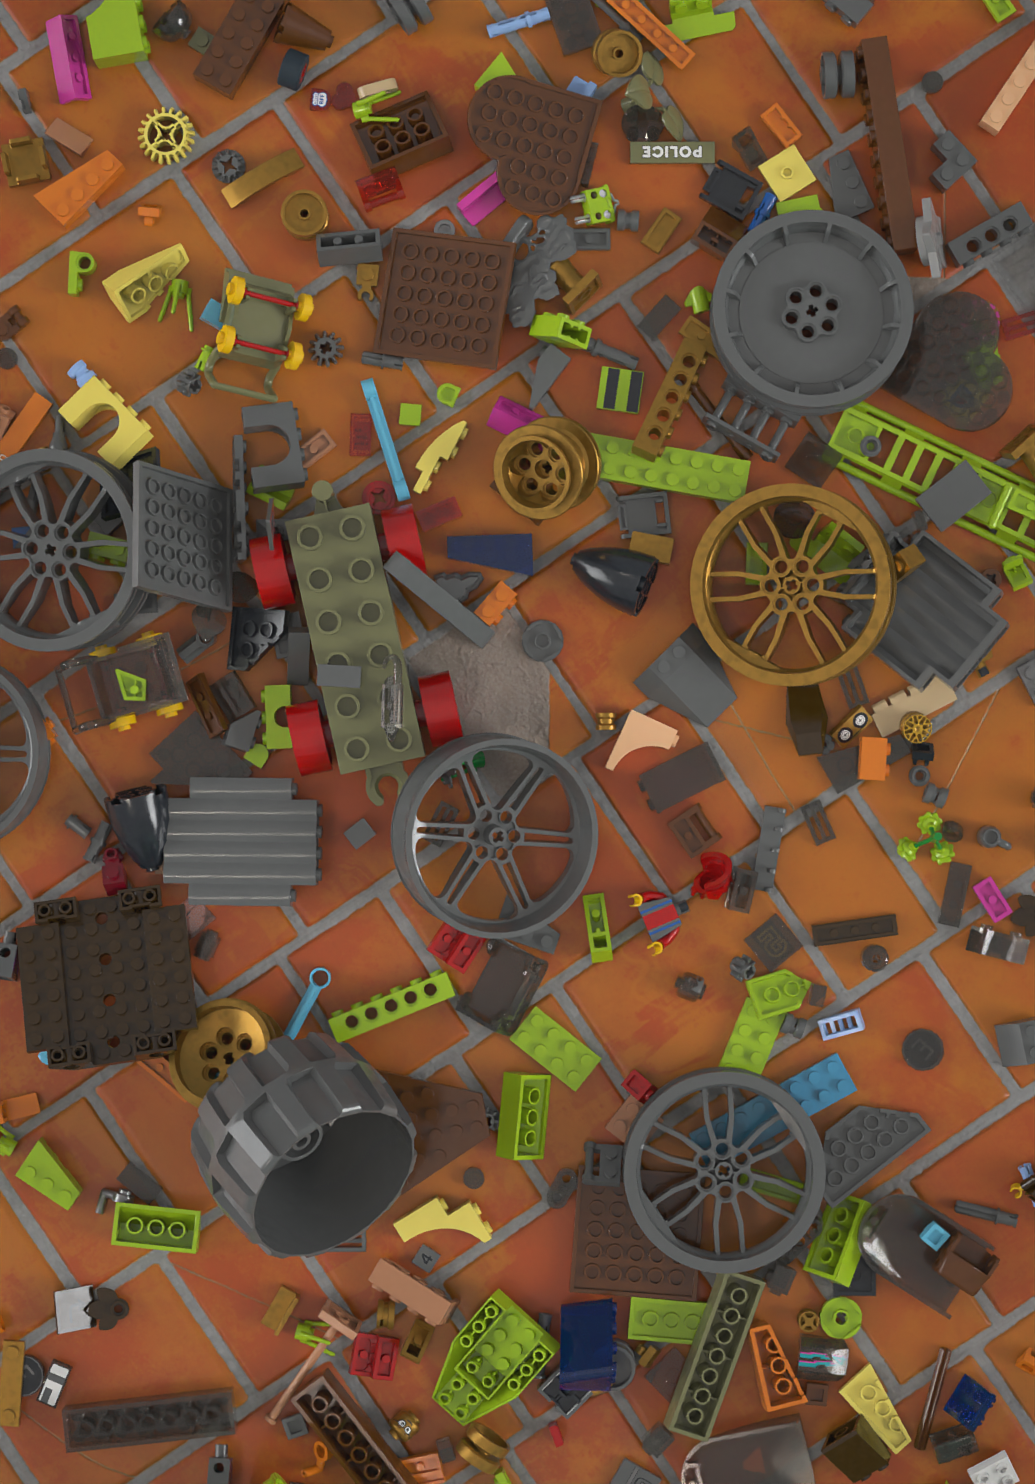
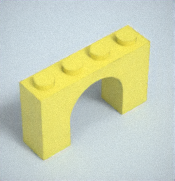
M93 376L58 412L79 431L97 413L104 410L116 411L119 415L118 429L114 436L97 452L106 461L120 470L154 436L149 432L151 427L144 419L139 421L136 418L138 413L130 405L126 408L122 404L125 400L117 392L112 394L109 391L111 386L104 378L99 380L96 376Z

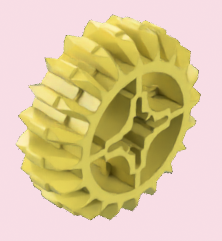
M162 107V113L160 114L157 109H154L155 116L152 117L148 113L146 116L149 121H141L145 128H138V131L144 134L138 136V140L143 142L140 144V148L146 149L144 152L145 156L151 155L150 159L153 162L159 157L158 163L161 165L164 163V159H166L168 165H171V159L173 158L176 163H179V155L185 159L187 156L184 151H192L188 144H195V141L189 138L195 136V132L190 130L193 128V124L187 123L189 120L188 116L182 117V111L180 110L174 115L175 110L172 107L169 109V113H167L165 107ZM170 120L176 123L165 127L159 122ZM153 127H155L158 135L154 139L155 142L151 145L150 133ZM182 127L183 139L181 144L178 145L175 137L179 133L178 130ZM161 130H162L164 133H165V132H167V134L169 133L170 138H171V140H172L173 143H171V141H170L169 139H168V140H166V138L164 139ZM163 146H170L174 150L169 152H161L156 149H161Z

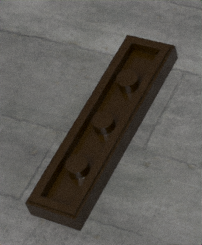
M895 914L811 925L814 947L898 935Z

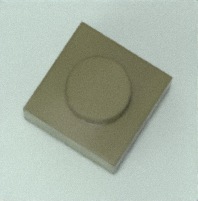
M198 27L188 46L204 55L214 35Z

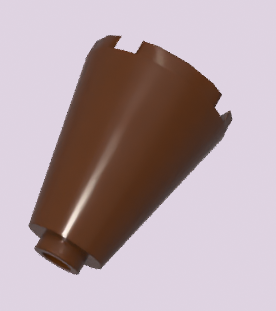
M287 2L283 10L285 14L279 20L273 42L325 51L326 47L330 48L334 40V36L331 35L332 30L293 3Z

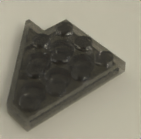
M196 710L149 753L163 768L150 781L152 784L190 785V777L248 778L254 772L232 748L221 745L222 738L220 736L216 739L209 738L200 715Z

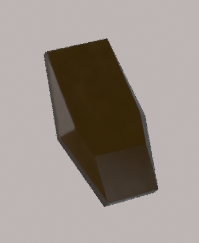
M819 685L787 686L786 726L799 757L823 754L828 717Z

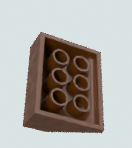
M427 91L369 115L374 117H398V122L368 121L362 123L360 119L350 123V127L376 184L454 151L449 135Z

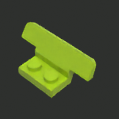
M669 0L672 24L665 26L681 41L732 31L736 26L734 11L714 15L712 0Z
M831 521L820 530L814 540L811 539L807 552L808 557L813 558L829 540L837 524ZM799 529L794 532L789 541L790 546L797 552L804 535ZM842 530L834 547L817 567L825 573L850 569L847 566L853 558L863 551L865 546ZM845 575L833 579L836 580L839 584H842L843 582L846 583L849 580L850 575Z

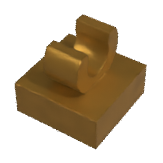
M639 1344L634 1350L642 1356L638 1363L644 1368H650L661 1353V1350L654 1345H650L647 1348L645 1345Z

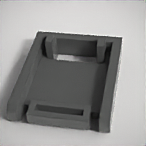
M667 491L616 497L617 502L625 501V505H617L620 531L628 530L629 534H622L621 539H630L633 531L653 535L672 533ZM663 503L666 523L657 524L655 504Z

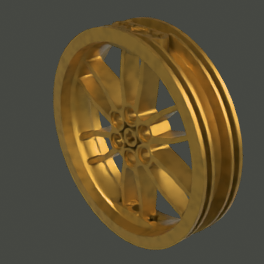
M787 483L763 487L738 498L727 506L713 520L704 533L694 556L690 577V595L693 612L701 633L713 651L726 664L739 673L756 681L778 686H807L835 679L859 665L869 656L884 636L893 615L897 594V575L894 559L887 540L873 519L847 498L806 484ZM801 502L817 509L804 532L794 559L790 558L781 531L768 512V507ZM758 511H761L774 535L779 551V556L774 559L759 545L746 524L745 519ZM826 515L837 521L836 524L838 525L827 543L813 558L807 556L812 534L821 516ZM738 525H740L752 548L770 567V571L766 576L740 571L716 572L714 570L722 546ZM845 525L857 531L868 548L874 567L871 569H843L818 574L817 566L834 547ZM782 561L787 563V570L784 573H780L778 570V565ZM802 561H806L809 565L808 570L804 573L799 569ZM854 574L875 575L876 588L874 594H842L826 590L827 580ZM745 577L760 581V591L742 596L714 597L712 588L713 578ZM813 579L819 582V588L816 591H812L810 588V582ZM771 580L777 583V588L773 592L768 589V583ZM797 581V589L790 590L791 586H789V583ZM819 596L846 600L872 599L874 601L865 627L850 646L846 645L836 625L817 604ZM768 597L770 604L752 625L743 644L741 645L732 640L719 620L715 603L743 602ZM782 598H785L788 602L785 610H781L778 606ZM803 598L809 601V606L805 610H802L799 606V602ZM793 612L797 614L804 636L819 660L818 665L807 668L787 669L781 668L770 661L783 638L790 615ZM813 612L827 625L842 649L839 655L828 661L821 652L811 631L807 615ZM773 613L780 615L775 636L766 654L762 656L750 649V644L762 625Z

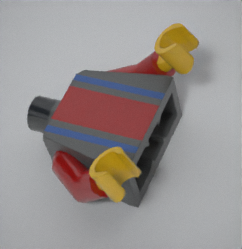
M651 890L628 895V898H634V904L629 906L638 907L650 938L654 942L649 944L647 948L654 947L655 953L652 956H656L671 944L680 932L679 926L682 923L679 915L690 911L686 900L673 904L670 896H666L663 892Z

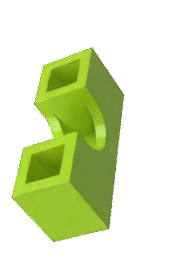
M265 685V690H261V702L265 703V711H262V724H266V732L262 734L263 745H267V749L293 748L289 727H282L276 721L277 711L282 707L292 705V685Z

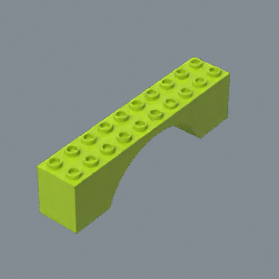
M104 0L92 14L86 17L92 56L99 69L149 60L148 54L151 53L150 43L147 40V36H144V33L148 32L143 15L140 13L144 12L142 0Z

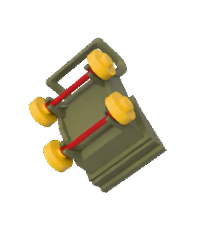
M225 268L219 322H222L223 326L216 337L217 346L208 357L204 369V375L209 385L214 389L268 402H277L278 396L272 388V383L282 362L284 361L286 369L297 370L304 358L301 343L292 341L288 345L292 331L293 315L295 320L306 322L314 309L312 296L301 293L296 299L294 298L295 288H292V284ZM218 357L269 369L264 380V391L266 394L218 383L213 375V367Z

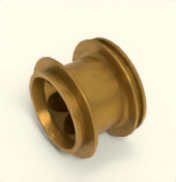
M561 416L538 418L525 426L511 431L500 443L493 465L495 483L504 501L519 514L536 520L552 519L580 505L591 495L601 475V454L593 436L578 422ZM538 443L542 445L543 451L538 448ZM526 458L530 461L531 466L526 464ZM533 478L538 482V487L534 485ZM553 483L557 486V491L553 489Z

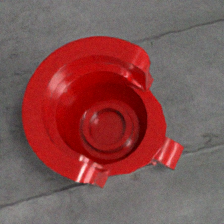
M706 852L700 857L703 871L694 879L693 886L690 889L691 896L699 893L702 900L705 897L719 900L723 894L728 892L732 882V876H730L732 862L724 853Z

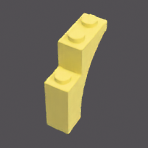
M438 1195L398 1218L393 1223L404 1242L418 1234L434 1229H457L472 1234L485 1243L492 1239L491 1232H493L488 1221L483 1222L480 1214L482 1212L476 1202L472 1204L469 1199L452 1211L447 1212L449 1209L448 1204L444 1198L439 1199Z

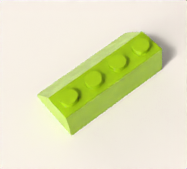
M504 1072L496 1148L497 1157L510 1160L544 1158L551 1075L529 1072Z
M850 1195L832 1209L827 1204L802 1270L849 1288L878 1207Z
M116 1202L111 1245L196 1254L199 1248L201 1211Z

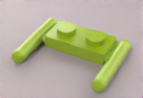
M1005 484L988 522V527L990 529L996 527L1004 507L1035 521V496Z

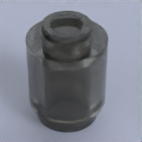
M209 928L207 931L202 930L194 948V956L209 962L210 958L214 957L220 944L221 938L218 937L219 933Z

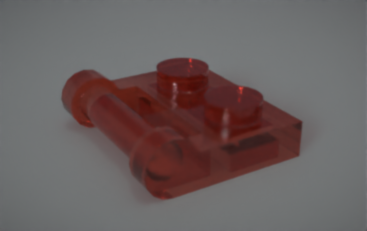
M395 166L355 181L366 213L373 211V208L394 200L406 199ZM396 189V191L391 192L389 194L383 195L381 197L369 201V198Z

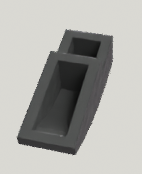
M288 627L287 685H308L310 652L308 627Z

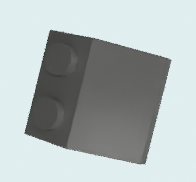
M1035 1017L994 1025L1003 1067L1035 1063Z

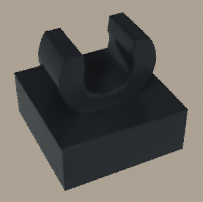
M912 743L911 755L913 765L917 764V760H924V766L927 767L929 761H933V743Z

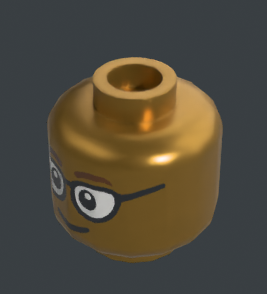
M401 1410L390 1419L389 1426L391 1429L388 1432L396 1441L400 1439L403 1442H407L418 1433L420 1421L411 1410L408 1412Z

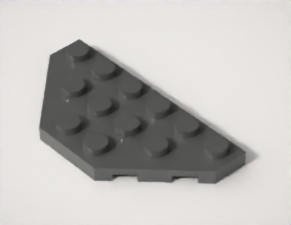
M857 1106L825 1131L823 1151L826 1164V1180L823 1199L831 1209L929 1133L931 1131L929 1126L918 1113Z

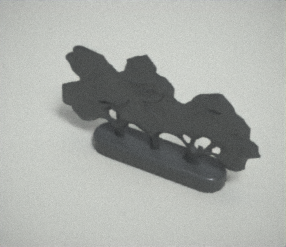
M563 214L556 217H550L549 215L540 216L536 225L537 233L529 237L527 236L532 230L533 221L526 215H521L503 240L515 242L517 244L516 253L523 243L527 244L529 249L525 259L520 261L515 259L506 310V314H509V321L514 328L526 327L531 323L536 313L535 299L540 298L547 301L560 294L558 286L555 284L557 279L556 272L550 269V264L554 261L566 260L577 252L576 242L573 240V228L566 225L567 218ZM541 230H544V231H545V234H539V233H540ZM537 238H545L543 243H532V240L536 241ZM531 246L535 247L534 251L531 250Z

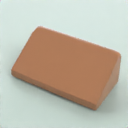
M58 117L45 132L46 136L82 158L93 142L92 138Z

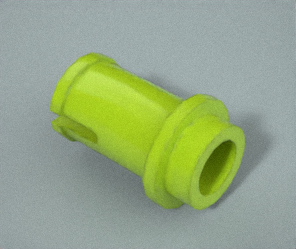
M206 344L204 348L201 347L202 352L194 367L204 372L206 361L214 348Z

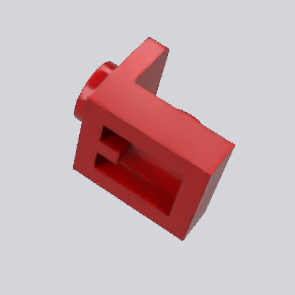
M633 1069L621 1083L622 1087L643 1104L658 1089L636 1069Z

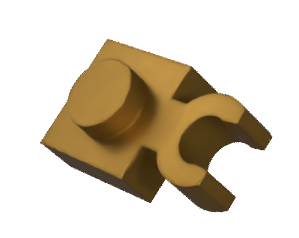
M358 263L356 285L362 286L358 292L359 301L362 300L363 293H368L370 295L369 301H373L374 294L371 287H378L379 265Z

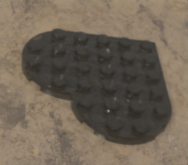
M963 291L940 295L931 300L914 321L907 347L901 359L880 388L942 424L958 431L974 432L995 424L1010 406L1013 396V382L1006 364L994 354L999 343L1000 327L992 307L981 297Z

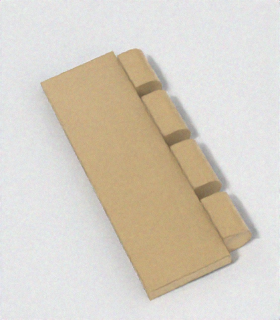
M934 677L922 693L910 685L907 687L909 696L906 695L904 690H901L888 697L891 705L888 706L885 699L873 704L871 707L874 714L871 716L883 738L900 729L899 724L905 714L917 711L926 716L957 700L954 691Z

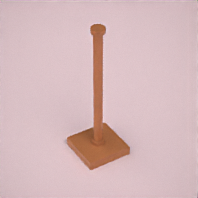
M329 1298L323 1304L318 1315L320 1319L331 1325L323 1336V1339L331 1341L337 1331L353 1341L362 1325L361 1320ZM318 1343L270 1414L267 1413L264 1417L268 1423L276 1424V1418L325 1350L327 1344Z

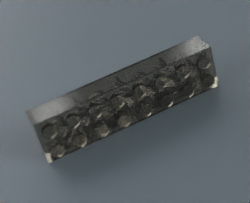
M233 1387L65 1405L62 1409L66 1453L233 1435L238 1430Z

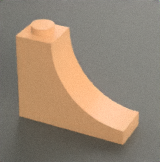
M631 709L605 768L613 771L617 763L626 754L637 748L657 746L669 750L671 746L675 747L679 736L676 735L678 730Z

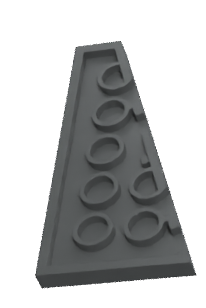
M234 435L232 437L233 564H242L249 556V545H246L249 525L245 523V516L248 515L249 505L248 502H245L247 484L244 483L247 464L246 461H243V453H246V440H243V435Z

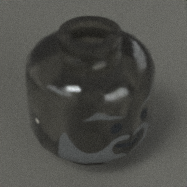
M685 972L682 977L678 975L674 984V988H677V996L690 1002H696L698 999L701 1000L707 986L704 984L703 977L691 972Z

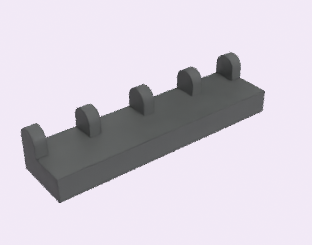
M766 805L764 807L751 889L773 892L787 809Z

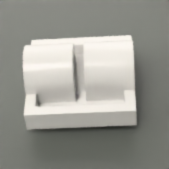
M1005 1450L967 1469L973 1484H1015L1020 1481Z

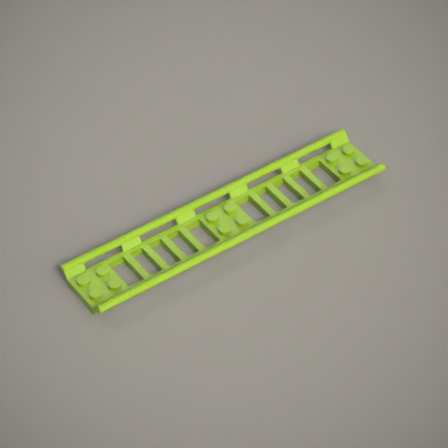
M864 401L843 411L831 439L820 458L821 461L918 507L920 506L915 500L917 497L900 489L902 486L922 494L929 489L943 458L955 463L953 469L964 460H967L992 493L968 511L965 516L988 526V522L1005 484L1035 496L1034 482ZM867 412L870 413V414H872V415H874V416H876V417H878V418H880V419H882V420H879V419H877V418H875V417H873V416L867 414ZM886 422H889V423H891V424H893V425H895V426H897V427H899V428H901V429H903V430H900V429H898V428H896V427H894V426H892V425H890V424H888V423H886ZM882 429L898 436L883 468L868 461L869 457L865 456L860 450V443L865 437L875 436L878 438ZM906 440L917 446L901 477L890 470ZM928 442H931V443H933V444H935V445H937V446H939V447H941V448H943V449H945V450H947V451H944V450H942V449H940V448H938V447H936V446H934V445H932V444H930V443H928ZM868 443L867 449L873 450V443ZM925 449L936 455L920 486L910 481V477ZM847 459L851 462H854L872 472L881 475L882 478L879 479L877 477H874L854 466H851L843 462V460ZM995 474H998V475H1000V476H1002V477H1004V478H1006V479H1008V480H1010V481H1012V482H1009V481H1007V480H1005V479H1003V478H1001V477H999V476H997V475H995ZM1004 507L999 521L994 528L997 531L995 534L963 518H959L953 523L1035 562L1034 552L1015 544L1016 541H1019L1035 549V540L1024 535L1031 521L1030 518L1023 516L1017 531H1014L1002 525L1009 510Z

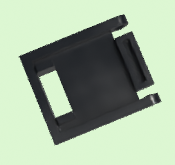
M719 159L717 165L724 168L723 171L714 167L702 189L709 196L700 193L698 197L742 222L764 183ZM747 188L754 193L744 209L738 203Z

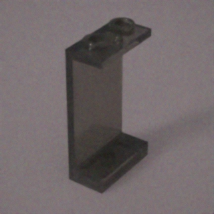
M704 742L638 776L640 780L637 781V784L642 793L647 792L650 799L646 801L651 811L656 810L657 814H659L663 810L726 780L708 742Z

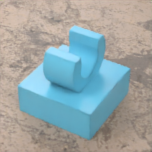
M934 1220L919 1235L935 1251L951 1236Z

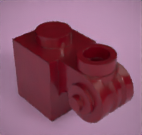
M108 848L104 850V857H102V861L105 862V866H102V878L107 896L118 895V890L128 889V877L122 863L124 859L122 851L119 848Z

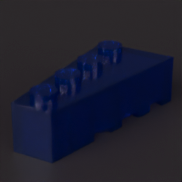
M532 533L447 536L449 560L533 577Z

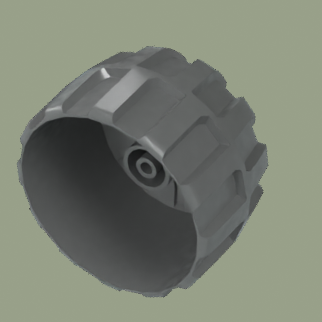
M309 1032L306 1038L292 1040L290 1036L284 1035L268 1041L267 1049L256 1055L251 1052L244 1054L227 1068L228 1077L223 1082L218 1081L209 1088L198 1108L200 1116L196 1119L191 1131V1153L199 1166V1172L218 1207L251 1243L258 1244L267 1255L284 1259L291 1256H305L309 1258L324 1254L338 1245L353 1240L368 1230L372 1223L391 1208L401 1195V1190L409 1174L414 1170L417 1158L414 1138L417 1132L407 1111L384 1077L349 1043H338L329 1034Z

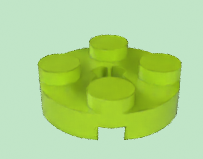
M835 1296L823 1304L819 1312L820 1324L830 1337L848 1339L859 1331L862 1312L857 1303L851 1298ZM839 1312L846 1314L844 1317L845 1322L843 1323L835 1321L837 1318L836 1314Z

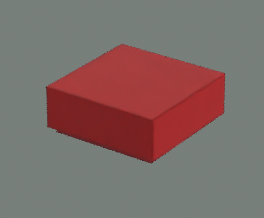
M557 1421L548 1423L556 1448L562 1446L564 1439Z

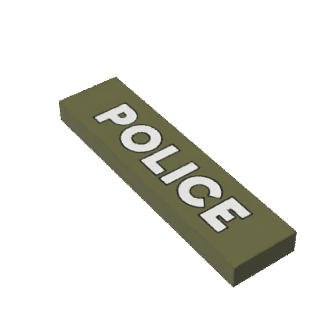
M630 142V164H715V142Z

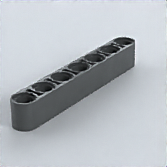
M395 551L383 566L387 572L480 648L483 649L496 633L398 551Z

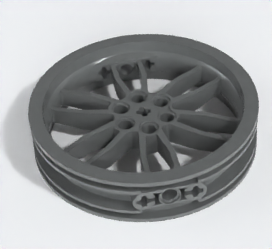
M48 448L32 449L19 452L0 461V498L4 492L10 489L18 510L32 530L30 536L14 531L0 530V535L22 542L21 553L0 555V560L28 559L30 563L25 572L11 586L3 602H0V638L21 648L50 652L84 649L113 637L132 621L149 594L147 591L132 588L133 482L108 461L81 451ZM52 467H65L80 471L83 475L68 496L57 521L51 495L40 473ZM93 478L103 486V489L88 511L74 523L73 518L79 501ZM31 479L38 495L42 520L32 510L21 489V484ZM109 496H111L123 519L127 542L115 540L83 542L81 534L99 515ZM46 526L49 528V533L47 536L45 534ZM66 528H67L68 531H69V534H68L67 537H65V535H64V531H65ZM35 544H37L38 550L36 553L34 552ZM106 545L128 547L127 567L106 565L88 558L89 548ZM74 547L77 549L76 557L73 555ZM43 563H45L46 565L45 572H43L42 570ZM80 564L98 570L125 573L121 588L108 609L100 612L92 590L78 570ZM63 565L66 567L64 575L61 570ZM34 578H37L31 601L18 621L8 611L23 589ZM52 580L54 581L60 607L70 626L69 629L59 634L46 633L28 627L29 622L42 605ZM68 581H71L81 594L90 612L89 618L80 622L72 604Z
M710 1067L688 1072L671 1080L658 1089L645 1102L634 1118L626 1137L622 1158V1175L627 1200L633 1216L647 1238L659 1250L673 1260L690 1268L711 1273L727 1274L745 1272L767 1265L784 1255L799 1242L813 1223L820 1208L825 1188L826 1164L821 1140L813 1122L800 1104L784 1088L765 1076L749 1070L733 1067ZM708 1088H727L728 1118L725 1136L715 1137L709 1117ZM733 1088L748 1090L772 1102L778 1111L759 1124L739 1145L732 1144L734 1126ZM696 1091L702 1092L703 1117L710 1139V1145L706 1148L701 1147L682 1132L658 1122V1118L671 1105ZM783 1120L790 1130V1135L771 1147L751 1154L748 1147L756 1138L776 1121ZM652 1127H657L681 1139L695 1151L693 1158L671 1155L646 1144V1139ZM795 1139L803 1147L806 1162L804 1188H798L777 1177L750 1170L751 1164L777 1153ZM719 1143L727 1145V1150L724 1153L716 1152V1146ZM646 1150L669 1162L695 1168L697 1172L694 1176L670 1186L650 1200L644 1192L641 1183L642 1152ZM744 1152L746 1160L737 1162L735 1160L736 1154ZM702 1155H707L710 1158L707 1165H700L698 1163ZM721 1165L724 1167L729 1166L726 1168L728 1172L725 1174L723 1172L718 1173L720 1171L719 1167ZM742 1173L748 1175L747 1182L743 1184L737 1182V1177ZM703 1177H710L711 1184L704 1187L700 1185V1180ZM754 1180L776 1184L801 1195L795 1211L790 1212L762 1197L751 1188ZM696 1185L699 1191L685 1207L669 1219H664L657 1209V1204L678 1191ZM722 1186H729L731 1188L728 1195L722 1196L719 1193ZM741 1191H744L765 1207L789 1218L775 1234L749 1248L745 1247L743 1220L736 1198L737 1194ZM708 1194L715 1196L712 1218L713 1251L700 1249L681 1241L669 1228V1226L689 1214ZM731 1202L737 1219L740 1247L737 1251L721 1252L718 1227L721 1204Z

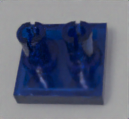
M964 1374L943 1410L968 1430L975 1432L976 1428L982 1425L981 1420H985L984 1415L987 1410L993 1407L992 1402H996V1395L971 1376Z

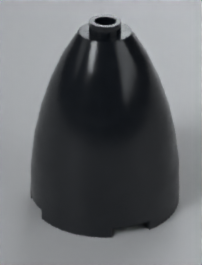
M595 547L574 553L570 564L573 565L572 570L580 581L597 597L617 610L637 617L648 599L647 595L651 585L655 581L659 560L655 556L631 549Z
M165 784L156 785L157 788L153 789L152 786L147 787L146 785L117 792L115 798H104L108 818L119 842L132 860L140 868L146 869L147 872L158 870L164 861L163 849L167 841L169 824V796Z

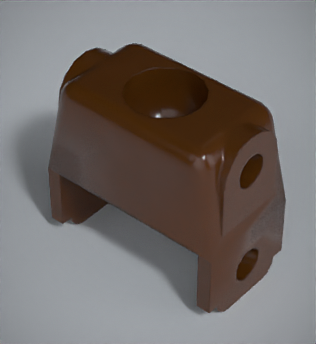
M955 1229L935 1259L932 1270L965 1293L975 1296L994 1273L1000 1259L994 1254L991 1256L980 1244Z

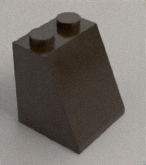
M862 1413L828 1433L821 1452L853 1483L859 1480L862 1482L867 1480L876 1470H884L889 1465L891 1453Z

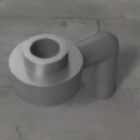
M103 1188L100 1192L95 1212L99 1214L104 1213L107 1198L112 1199L114 1202L133 1203L135 1196L131 1195L132 1191L119 1188L118 1192Z

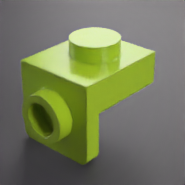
M1021 554L1010 556L1002 562L1003 573L1014 592L1033 584V579L1023 563Z

